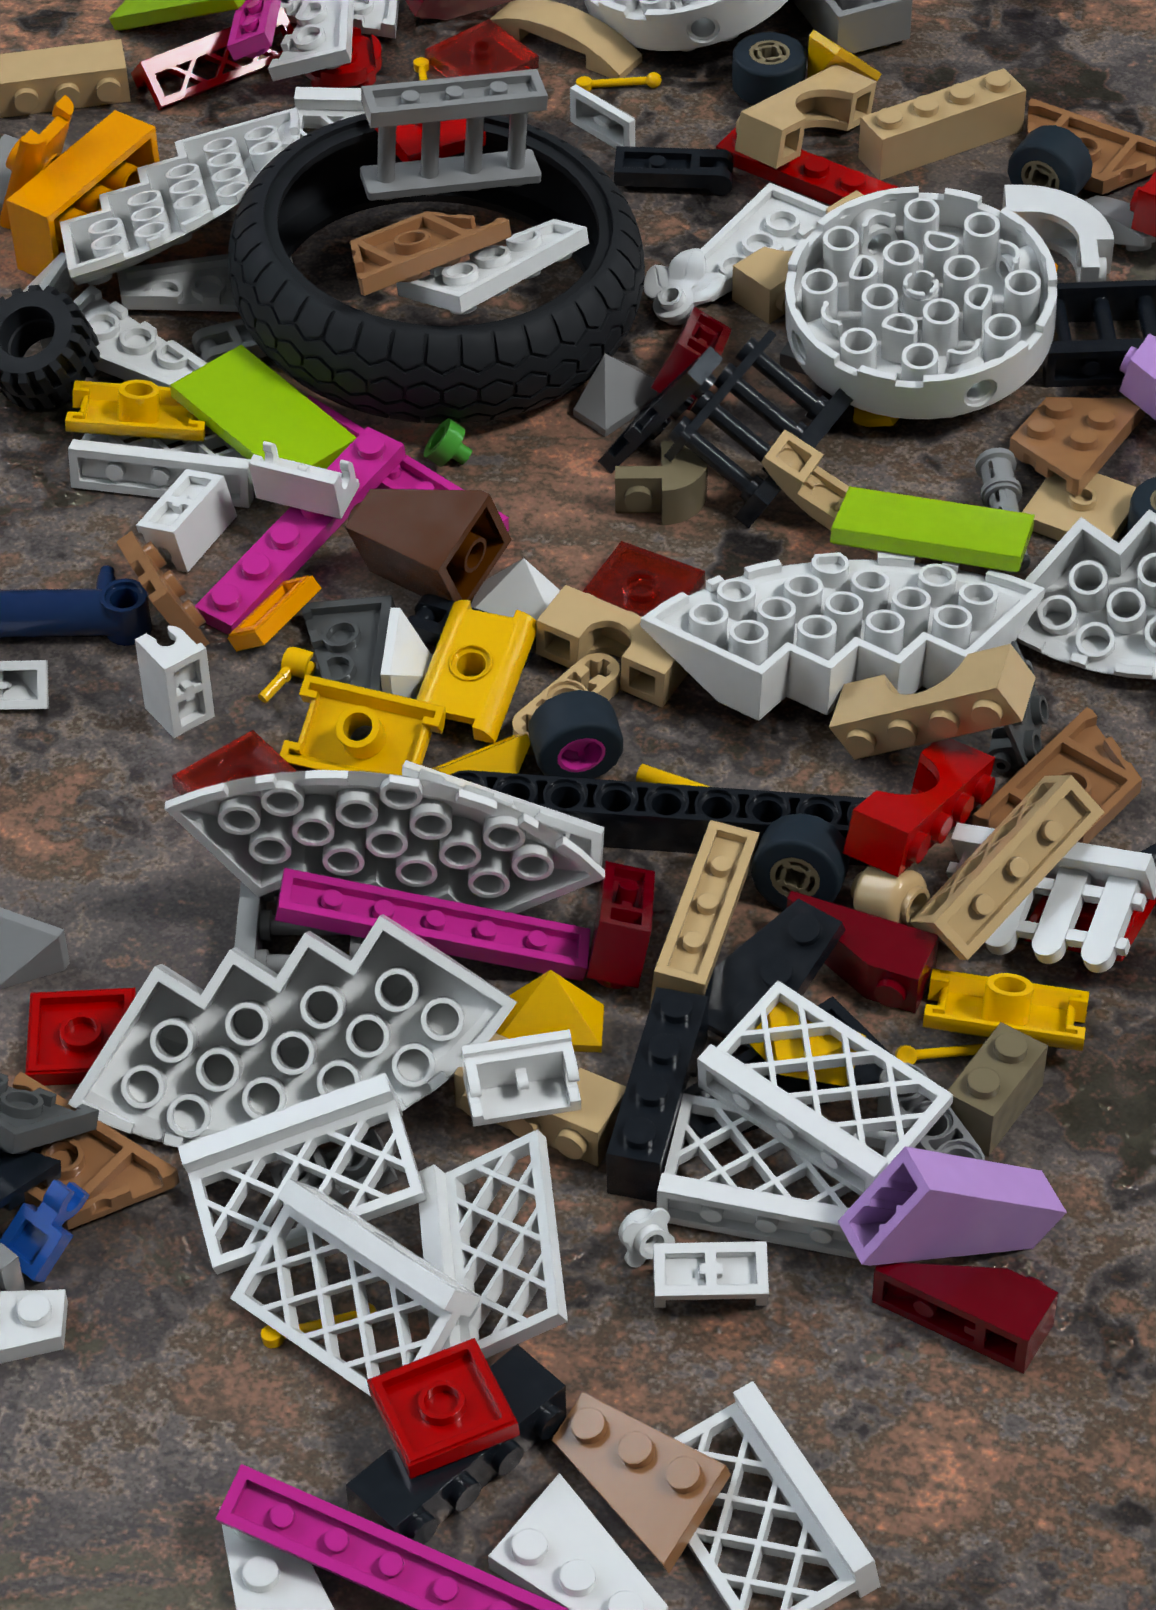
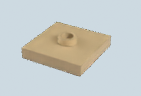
M1054 473L1052 477L1044 480L1021 512L1035 515L1033 532L1057 541L1063 538L1080 517L1116 541L1128 523L1130 500L1136 487L1097 473L1077 496L1067 492V480Z

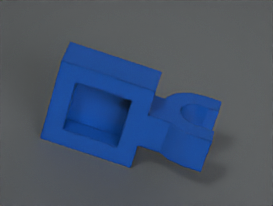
M54 1179L48 1187L40 1206L36 1207L34 1204L23 1203L0 1239L2 1244L19 1257L21 1271L33 1281L44 1282L74 1236L63 1228L62 1225L80 1211L90 1194L74 1182H69L66 1186L61 1181Z

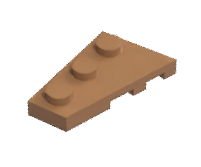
M132 531L116 541L128 563L138 575L139 582L146 592L149 593L148 597L166 621L171 626L182 629L196 644L201 642L205 647L210 644L199 628L206 622L204 617L190 599L184 603L182 602L180 597L187 592L171 570H168L166 573L162 572L161 568L167 565V562L155 545L150 541L143 546Z
M582 1392L552 1439L563 1456L596 1493L606 1501L668 1573L671 1572L731 1476L725 1464Z

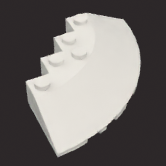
M297 107L175 141L178 156L138 167L140 183L99 194L102 210L61 221L60 227L70 278L77 285L84 283L99 285L105 283L112 278L113 273L136 265L173 245L188 242L192 238V233L240 203L248 187L261 170L282 150L299 139L301 125Z
M1149 509L1119 543L1080 517L1025 579V581L1045 588V593L1016 641L1055 660L1090 671L1127 678L1156 680V513Z
M841 552L814 554L812 562L782 566L779 559L744 567V575L724 580L718 575L706 580L705 589L689 596L684 592H680L667 599L640 618V626L719 703L759 721L785 697L825 715H829L836 708L844 684L885 674L899 694H914L921 686L929 689L942 682L959 667L968 654L1011 644V641L1017 639L1044 597L1045 588L991 569L987 571L986 576L959 570L960 564L943 561L942 564L915 563L914 556L888 552H878L877 560H848Z
M345 770L278 772L223 782L165 801L164 809L257 897L280 889L284 868L517 914L605 879V870L586 852L553 828L533 817L480 794L447 784L408 776Z
M384 914L378 917L353 958L311 931L303 934L279 974L234 947L228 951L204 990L163 964L155 966L68 1104L76 1109L81 1104L98 1109V1121L126 1133H133L173 1147H178L382 1073H386L398 1096L401 1109L404 1111L444 1084L454 1075L458 1067H463L462 1046L488 1042L517 1004V1001Z

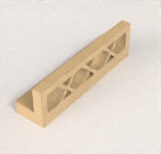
M1072 775L1044 776L909 922L917 929L939 936L959 960H969L1104 814V811Z
M710 820L654 970L650 1007L656 987L705 995L758 847L759 832Z

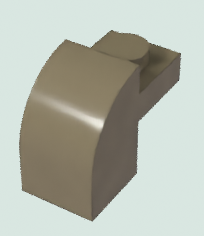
M661 441V466H615V513H662V525L677 524L692 518L699 513L707 500L708 464L686 446L670 462L664 455L674 442Z

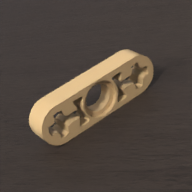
M592 653L581 658L515 714L512 721L513 735L527 733L529 737L527 730L529 731V721L535 710L546 700L561 693L576 690L591 691L607 698L609 701L620 689V665L618 661L605 653ZM531 743L526 753L527 755H534Z

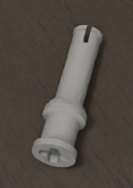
M999 447L985 450L976 458L975 470L977 475L982 478L983 486L981 487L980 496L986 507L1020 512L1018 503L1023 491L1020 482L1014 475L1017 465L1016 458L1009 449ZM990 462H992L993 468H989ZM1027 549L1020 570L1017 573L1023 572L1030 565L1031 560ZM1005 571L1006 573H1010V574L1016 573V572Z

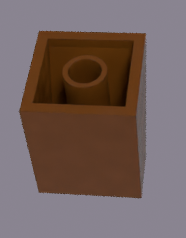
M370 489L363 501L353 507L348 523L345 526L370 572L420 596L432 594L454 602L458 600L472 601L512 540L490 494L482 490Z

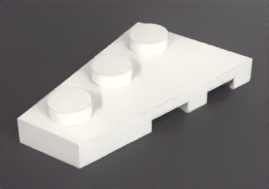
M560 1473L488 1555L490 1570L513 1585L569 1610H668L667 1604Z

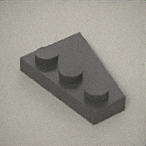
M392 595L309 602L301 609L323 678L382 692L380 673L390 607L396 608Z
M0 1073L1 1150L11 1154H24L32 1148L96 1130L99 1115L98 1109L81 1104L77 1107V1110L73 1111L55 1104L57 1094L42 1088L27 1091L8 1086V1076Z

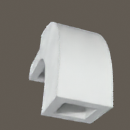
M1004 185L1002 209L1007 207L1022 217L1041 236L1048 249L1065 256L1075 269L1076 282L1106 281L1107 274L1111 272L1114 235L1109 223L1096 208L1081 198L1058 189L1037 185Z

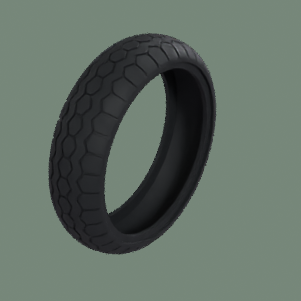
M364 113L339 120L312 131L282 150L261 170L248 187L234 217L228 248V272L237 309L252 338L280 369L312 392L342 406L379 417L389 418L390 416V419L417 423L425 421V423L441 424L447 418H450L458 423H473L513 416L555 401L590 379L604 354L613 357L632 327L643 292L645 278L644 251L638 224L624 195L600 166L571 144L530 124H527L526 149L533 150L541 171L540 183L524 184L518 187L505 186L478 191L439 193L433 196L420 195L394 198L392 200L371 201L367 198L360 177V168L362 166L377 165L378 132L374 128H370ZM502 115L484 117L486 144L483 146L482 154L508 151L509 117ZM465 152L449 157L464 156ZM396 155L395 163L402 162L400 158ZM406 202H447L476 206L508 215L533 227L557 219L587 227L589 239L588 245L572 253V257L581 268L583 275L567 291L536 309L514 317L460 326L412 324L390 320L355 309L317 288L294 266L290 257L310 236L334 221L362 210Z

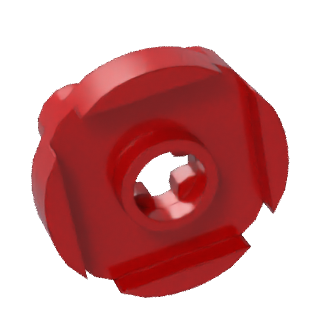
M353 26L351 63L343 64L336 69H322L304 75L311 80L312 87L345 88L373 85L376 82V74L382 67L381 43L373 34H371V39L362 36L361 28Z

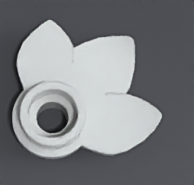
M692 248L676 255L671 260L669 267L663 265H653L650 267L645 275L643 287L646 296L653 301V310L656 316L669 325H681L686 322L694 307L710 302L719 294L726 277L720 273H706V258L699 248Z

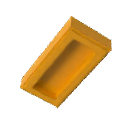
M313 575L283 581L229 634L227 639L236 652L265 645L322 588Z

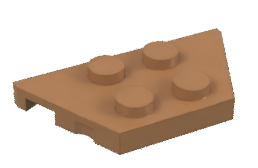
M1033 98L1029 100L1027 135L1040 126L1056 125L1070 130L1088 148L1093 163L1092 174L1082 189L1103 195L1147 177L1156 171L1155 141Z
M425 211L351 240L350 246L361 295L366 296L398 282L415 281L421 278L425 271L438 266L446 267L457 264L461 260L460 257L510 238L512 234L510 222L506 218H497L487 225L476 226L474 215H447L441 212Z
M1046 397L1010 437L1009 450L1014 453L1015 458L1023 463L1032 465L1035 471L1044 477H1052L1054 473L1067 480L1066 491L1078 496L1145 417V411L1128 398Z
M1086 707L973 814L972 825L996 829L1044 776L1072 775L1104 811V814L1078 841L1088 844L1140 793L1142 778L1133 765L1122 757L1121 749L1113 737L1105 738L1096 725L1097 715L1092 709Z
M23 1072L15 1076L13 1088L34 1091L42 1088L53 1092ZM57 1094L55 1104L73 1111L77 1110L68 1104V1100ZM97 1121L96 1130L30 1150L61 1160V1178L58 1180L66 1186L69 1182H74L90 1194L80 1211L62 1225L67 1230L170 1190L179 1183L178 1170L101 1121ZM39 1183L25 1192V1203L34 1204L36 1207H39L49 1186Z

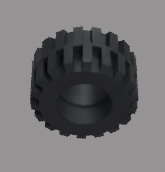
M29 285L28 291L23 292L21 288L11 291L12 296L6 300L2 296L0 298V391L2 394L8 397L12 403L18 406L24 403L28 409L37 410L40 404L49 409L55 407L56 401L62 400L66 403L73 399L70 394L73 393L75 380L85 381L87 377L93 378L97 370L93 363L98 362L100 359V352L96 347L99 345L98 337L77 304L64 291L59 293L57 288L47 286L42 290L39 285ZM52 337L50 343L41 352L30 357H24L27 350L33 344L42 339Z

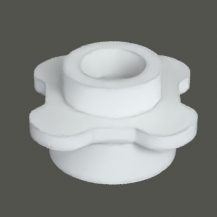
M646 1208L637 1209L627 1215L622 1221L618 1235L621 1243L627 1248L624 1260L629 1266L640 1267L646 1259H653V1243H675V1239L669 1233L667 1226L670 1221V1214L664 1208H655L653 1210Z

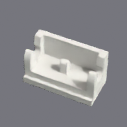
M267 441L263 442L265 460L262 456L253 454L248 465L255 495L258 499L341 519L360 486L359 479H356L353 463L350 461L340 460L342 473L279 458L277 446Z
M186 469L136 524L138 533L143 534L146 544L151 541L164 558L165 553L162 548H165L171 554V561L177 571L188 573L237 517L224 475Z
M170 625L167 627L168 635L171 640L175 641L174 644L161 646L157 643V639L147 633L136 638L135 644L145 709L173 738H176L215 717L206 647L201 642L196 644L182 629Z
M570 1029L462 1046L463 1080L473 1127L581 1110V1098L577 1081H580Z
M767 1241L653 1243L654 1308H666V1300L755 1299L756 1306H767L769 1298Z

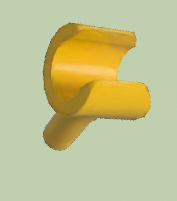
M298 647L287 648L282 657L281 669L273 680L258 694V698L263 703H267L285 683L290 681L292 676L304 679L305 674L313 676L316 663L310 660L314 653Z

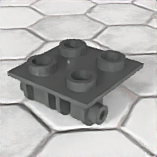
M1011 641V645L1034 674L1031 662L1024 660L1017 641ZM1033 685L1023 721L996 727L992 731L988 754L995 757L993 770L998 773H1006L1013 768H1023L1042 750L1041 729L1042 724H1047L1049 709L1045 696L1038 694L1035 685Z

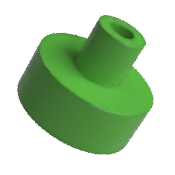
M447 418L431 435L424 450V457L439 467L444 466L451 458L463 465L472 453V449L462 443L465 428Z

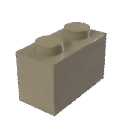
M1000 1022L947 1090L953 1094L951 1109L982 1149L983 1154L988 1157L1043 1086L1048 1045Z

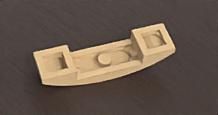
M515 0L509 2L487 21V29L517 41H521L526 35L533 33L585 54L586 69L611 79L626 77L642 62V54L613 28L590 14L563 3L551 0Z
M784 430L761 463L776 484L792 501L831 531L849 486L818 466L824 454L787 430ZM865 549V550H868V551H870V552H872V553H874V554H877L878 552H882V551H875V550ZM915 557V563H920L923 558Z

